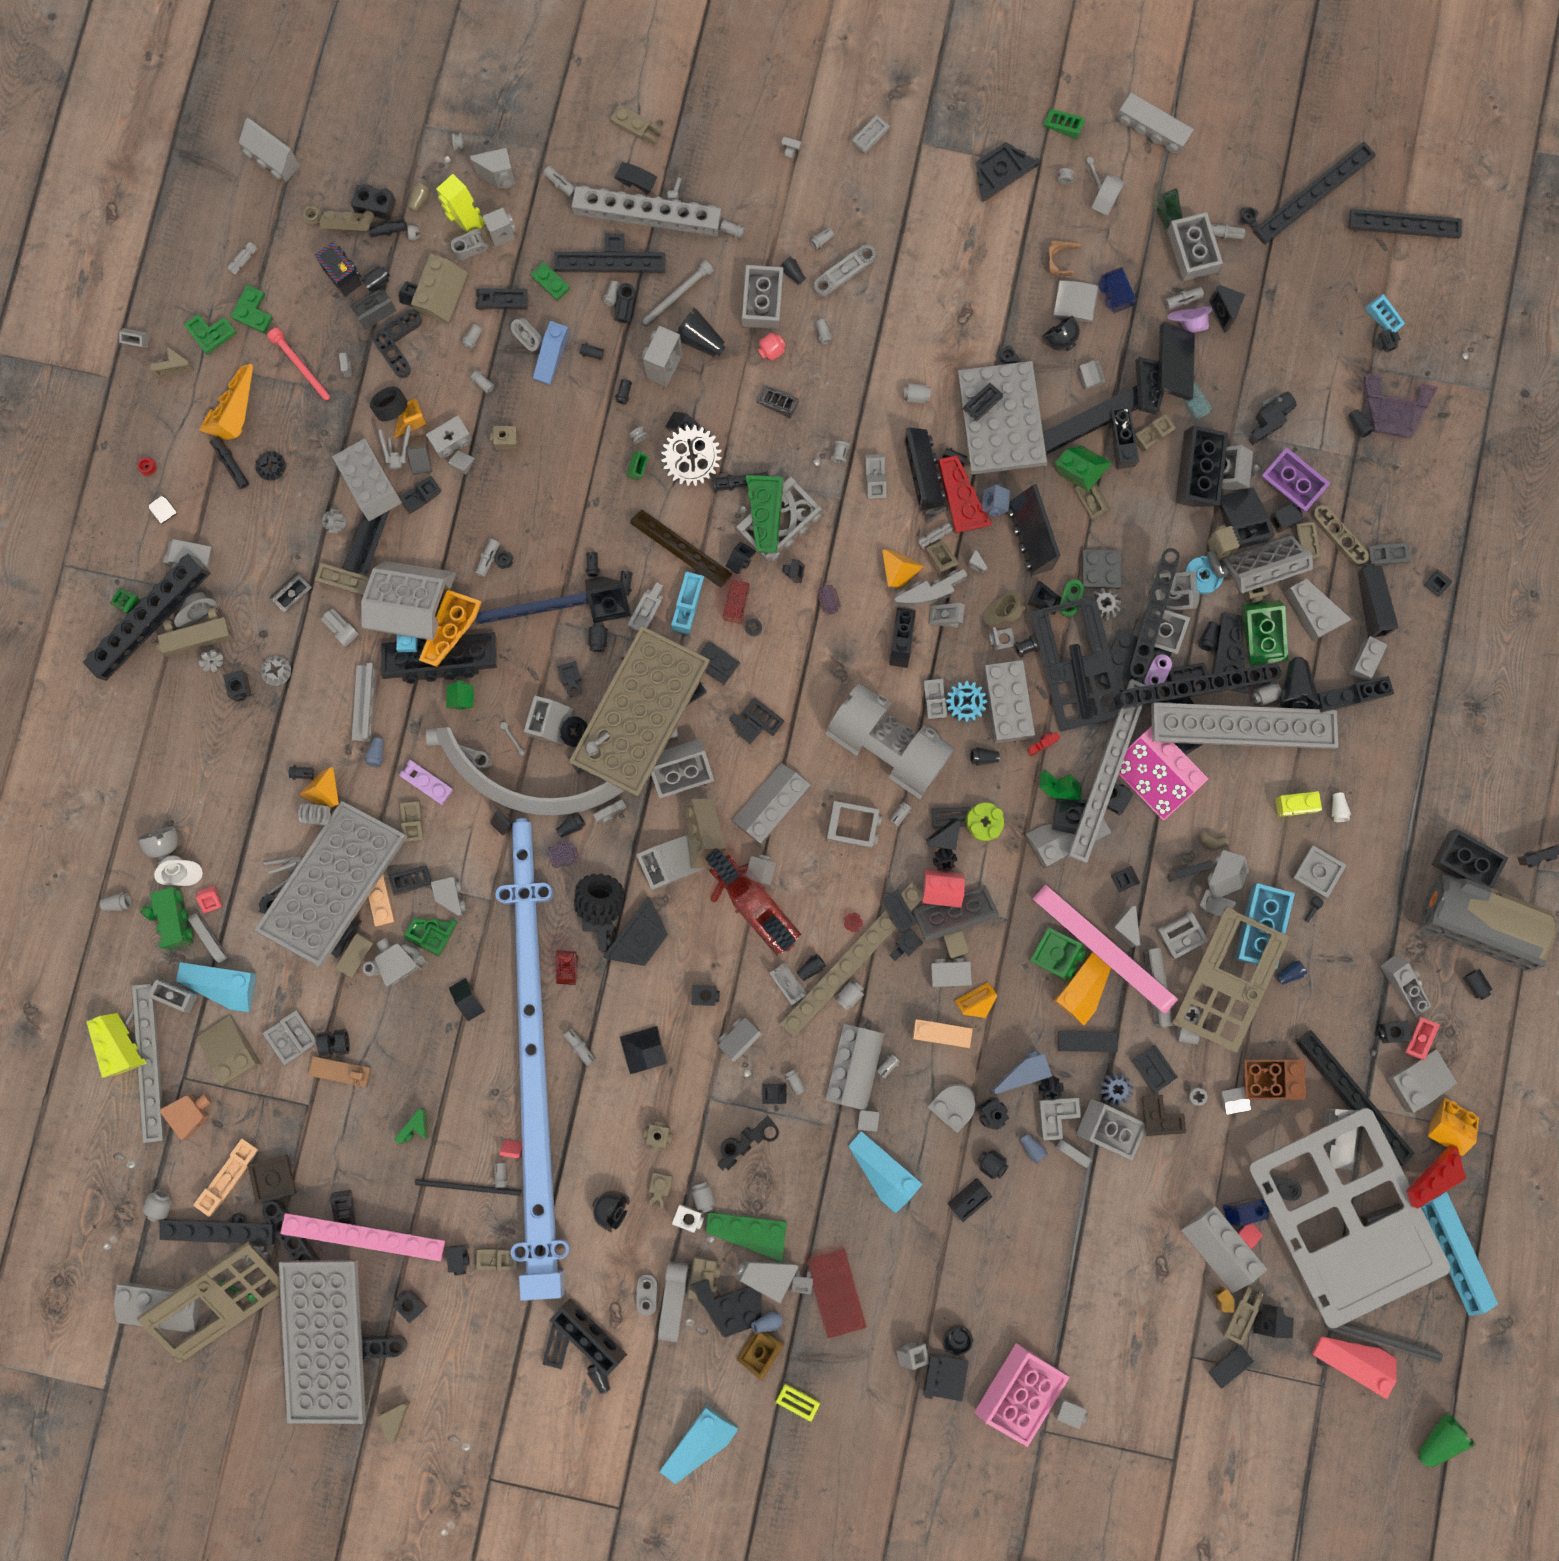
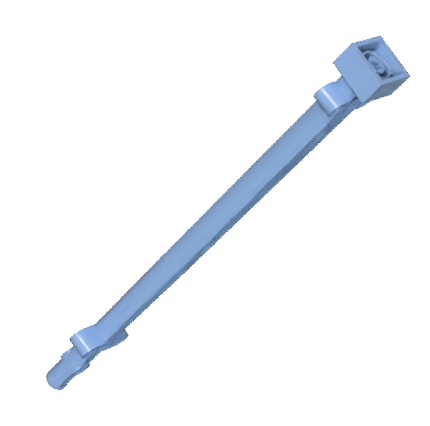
M526 818L516 819V822L512 823L514 885L500 886L495 894L499 902L506 905L515 904L525 1241L519 1242L512 1247L511 1256L516 1261H526V1272L519 1276L520 1301L561 1298L565 1295L564 1270H558L557 1259L564 1258L571 1250L570 1243L565 1239H556L536 911V903L550 901L554 896V891L546 883H535L531 822H527ZM521 851H527L528 853L525 860H519L518 856ZM548 888V896L540 897V890ZM528 889L530 892L529 896L522 899L520 897L521 891ZM509 890L510 897L507 900H502L501 893ZM529 1005H533L535 1008V1012L531 1016H528L525 1012L526 1007ZM531 1044H534L537 1048L534 1055H529L527 1052V1048ZM541 1204L544 1207L542 1215L535 1213V1205ZM561 1243L566 1247L564 1254L557 1253V1244ZM538 1245L545 1247V1255L537 1254L536 1247ZM518 1246L525 1248L526 1254L524 1257L517 1255L516 1249Z

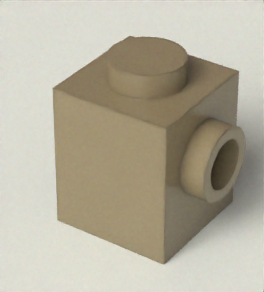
M493 427V432L490 433V442L496 450H518L519 432L517 427Z

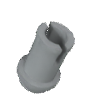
M725 219L720 227V231L735 236V239L742 238L745 231L741 224L736 225Z
M827 227L817 236H812L810 243L814 249H821L823 244L834 238V233Z
M610 282L607 294L603 296L606 305L614 306V304H617L618 289L621 286L619 282Z
M820 319L815 322L819 334L818 341L823 345L829 344L833 336L829 332L827 320Z
M473 324L466 337L462 338V345L468 349L475 347V343L483 331L482 328Z
M477 370L470 377L472 383L477 384L486 394L490 393L495 386L483 376L482 371L479 372Z
M905 802L899 803V808L889 820L899 827L908 813L911 814L912 808Z
M893 1053L890 1056L888 1055L887 1060L876 1070L885 1079L896 1066H900L899 1063L901 1061Z
M793 1069L784 1075L794 1094L798 1095L804 1092L806 1088L798 1076L799 1072Z
M506 1163L493 1164L495 1182L493 1184H495V1188L507 1187L509 1181H507Z

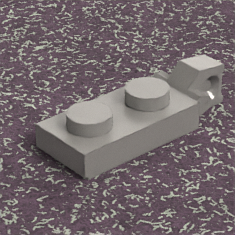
M656 582L652 591L648 589L647 592H644L627 625L629 628L637 632L641 626L649 628L662 603L663 596H661V593L664 589L663 585Z

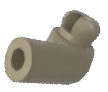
M1203 832L1200 835L1201 843L1211 850L1229 845L1226 836L1216 839L1209 832Z

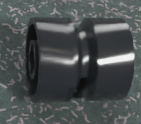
M346 1029L334 1030L333 1034L330 1031L317 1033L316 1043L320 1058L330 1057L333 1053L336 1055L349 1054L350 1041Z

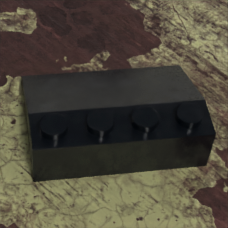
M1034 484L1009 502V510L1007 512L1009 519L1012 518L1014 523L1012 526L1015 536H1018L1020 541L1018 543L1020 553H1024L1026 559L1024 561L1026 571H1030L1031 576L1053 570L1061 556L1037 484Z

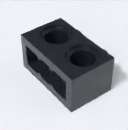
M367 184L363 186L356 185L351 206L355 213L371 211L376 218L391 220L396 199L388 189L382 188L379 190ZM364 197H369L366 201H362ZM382 201H387L384 205H379Z

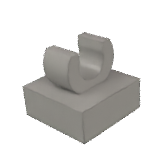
M783 136L781 144L786 147L784 155L793 158L795 150L801 151L802 142Z
M797 1270L792 1280L791 1292L811 1294L813 1279L810 1278V1271H807V1276L804 1278L799 1276L800 1270Z

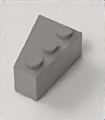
M1308 579L1290 587L1285 592L1312 642L1352 620Z
M1324 1108V1127L1358 1110ZM1357 1128L1324 1144V1149L1334 1169H1353L1355 1165L1354 1152Z

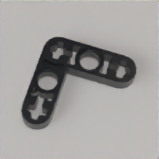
M408 310L373 334V341L399 378L408 377L411 373V367L395 342L421 325L422 319L416 310ZM411 316L416 319L415 322L410 321ZM400 325L402 326V331L397 334L393 333V327ZM380 336H382L385 342L387 343L386 347H384L383 343L379 341ZM396 350L397 355L394 358H388V351ZM398 361L405 368L404 372L396 364Z

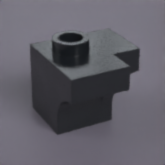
M1263 1304L1262 1313H1257L1254 1319L1253 1333L1273 1338H1293L1294 1318L1285 1316L1283 1307Z

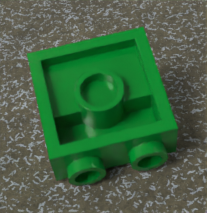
M1048 927L1030 962L1067 981L1068 978L1072 979L1077 971L1075 966L1078 961L1081 962L1084 959L1086 951H1084L1085 947L1083 944Z

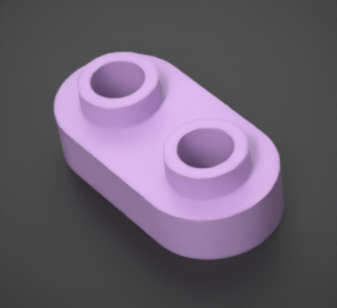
M1158 655L1153 659L1145 675L1144 685H1154L1151 681L1152 678L1157 679V684L1165 682L1172 667V661L1168 656ZM1164 661L1165 667L1160 666L1159 662Z

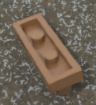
M313 1056L308 1076L367 1087L371 1068Z

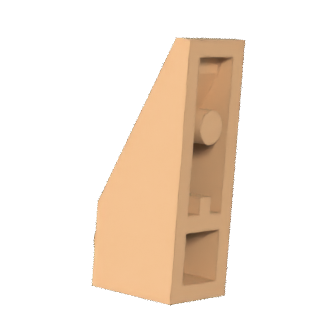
M914 1020L912 1039L970 1048L971 1028Z

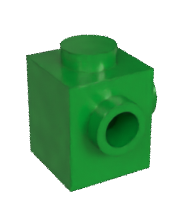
M458 680L454 681V684L446 686V708L457 710L473 708V685L466 684V681Z

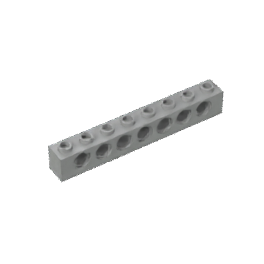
M575 186L572 203L573 214L578 216L717 237L722 217L721 208L715 205L703 206L696 202L683 203L676 199L670 201L664 200L661 197L650 198L642 194L630 195L623 191L610 192L603 188L599 190L591 189L588 186ZM591 200H597L594 204L589 203ZM610 202L615 203L614 206H607ZM628 205L633 206L631 209H626L625 207ZM645 208H651V209H652V210L649 211V212L643 211ZM663 211H669V212H670L669 214H666V215L662 214ZM682 213L688 214L686 217H680L679 215ZM700 216H705V217H706V219H704V220H699V219H697V218L700 217Z

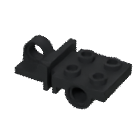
M768 1115L753 1130L747 1126L740 1133L743 1138L740 1142L735 1138H727L723 1141L720 1152L724 1158L717 1164L722 1171L725 1168L731 1169L737 1163L735 1158L739 1154L744 1156L751 1149L750 1144L754 1140L759 1144L762 1140L772 1142L778 1138L779 1129ZM767 1127H773L776 1130V1135L773 1138L765 1136L764 1131ZM728 1143L730 1145H735L734 1153L732 1151H730L729 1153L726 1151L728 1148L726 1145Z

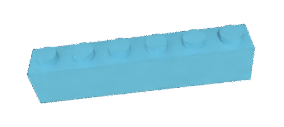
M1444 1192L1423 1205L1421 1209L1450 1264L1449 1273L1468 1315L1485 1314L1498 1305V1302L1447 1192Z

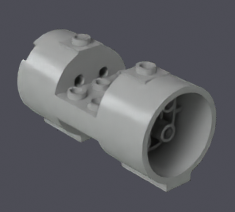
M858 683L849 694L850 697L846 699L833 717L826 735L856 756L864 747L894 767L889 779L921 799L954 752L955 747L941 739L932 728L925 725L917 734L912 728L905 727L896 717L887 714L892 703L885 696L874 693L863 684Z

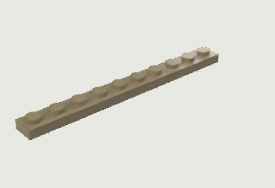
M912 882L901 893L910 911L923 899V892ZM887 910L780 1023L793 1037L803 1029L896 928Z

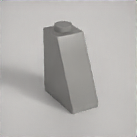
M744 1260L736 1269L735 1279L781 1303L799 1267L790 1262Z

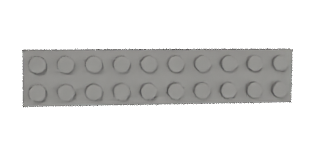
M1176 703L1151 704L1152 742L1318 749L1338 748L1337 710L1320 713L1319 709Z

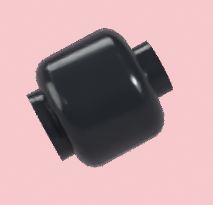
M990 1150L988 1153L984 1151L978 1159L980 1162L979 1170L991 1179H996L997 1177L1000 1179L1009 1167L1007 1165V1158L996 1150Z

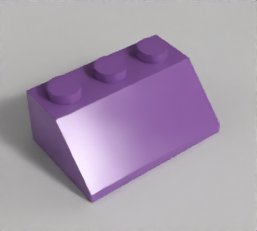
M1287 447L1261 476L1304 512L1311 507L1330 485L1329 481Z

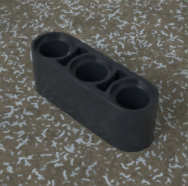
M400 1335L361 1337L363 1359L397 1357L407 1348V1340ZM394 1341L401 1345L400 1351L393 1349L392 1343ZM374 1342L380 1345V1352L374 1351L372 1347Z

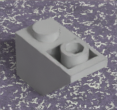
M455 877L431 882L434 900L460 917L465 916L464 911L467 909L464 899L461 900L460 892H462L461 882L457 881Z

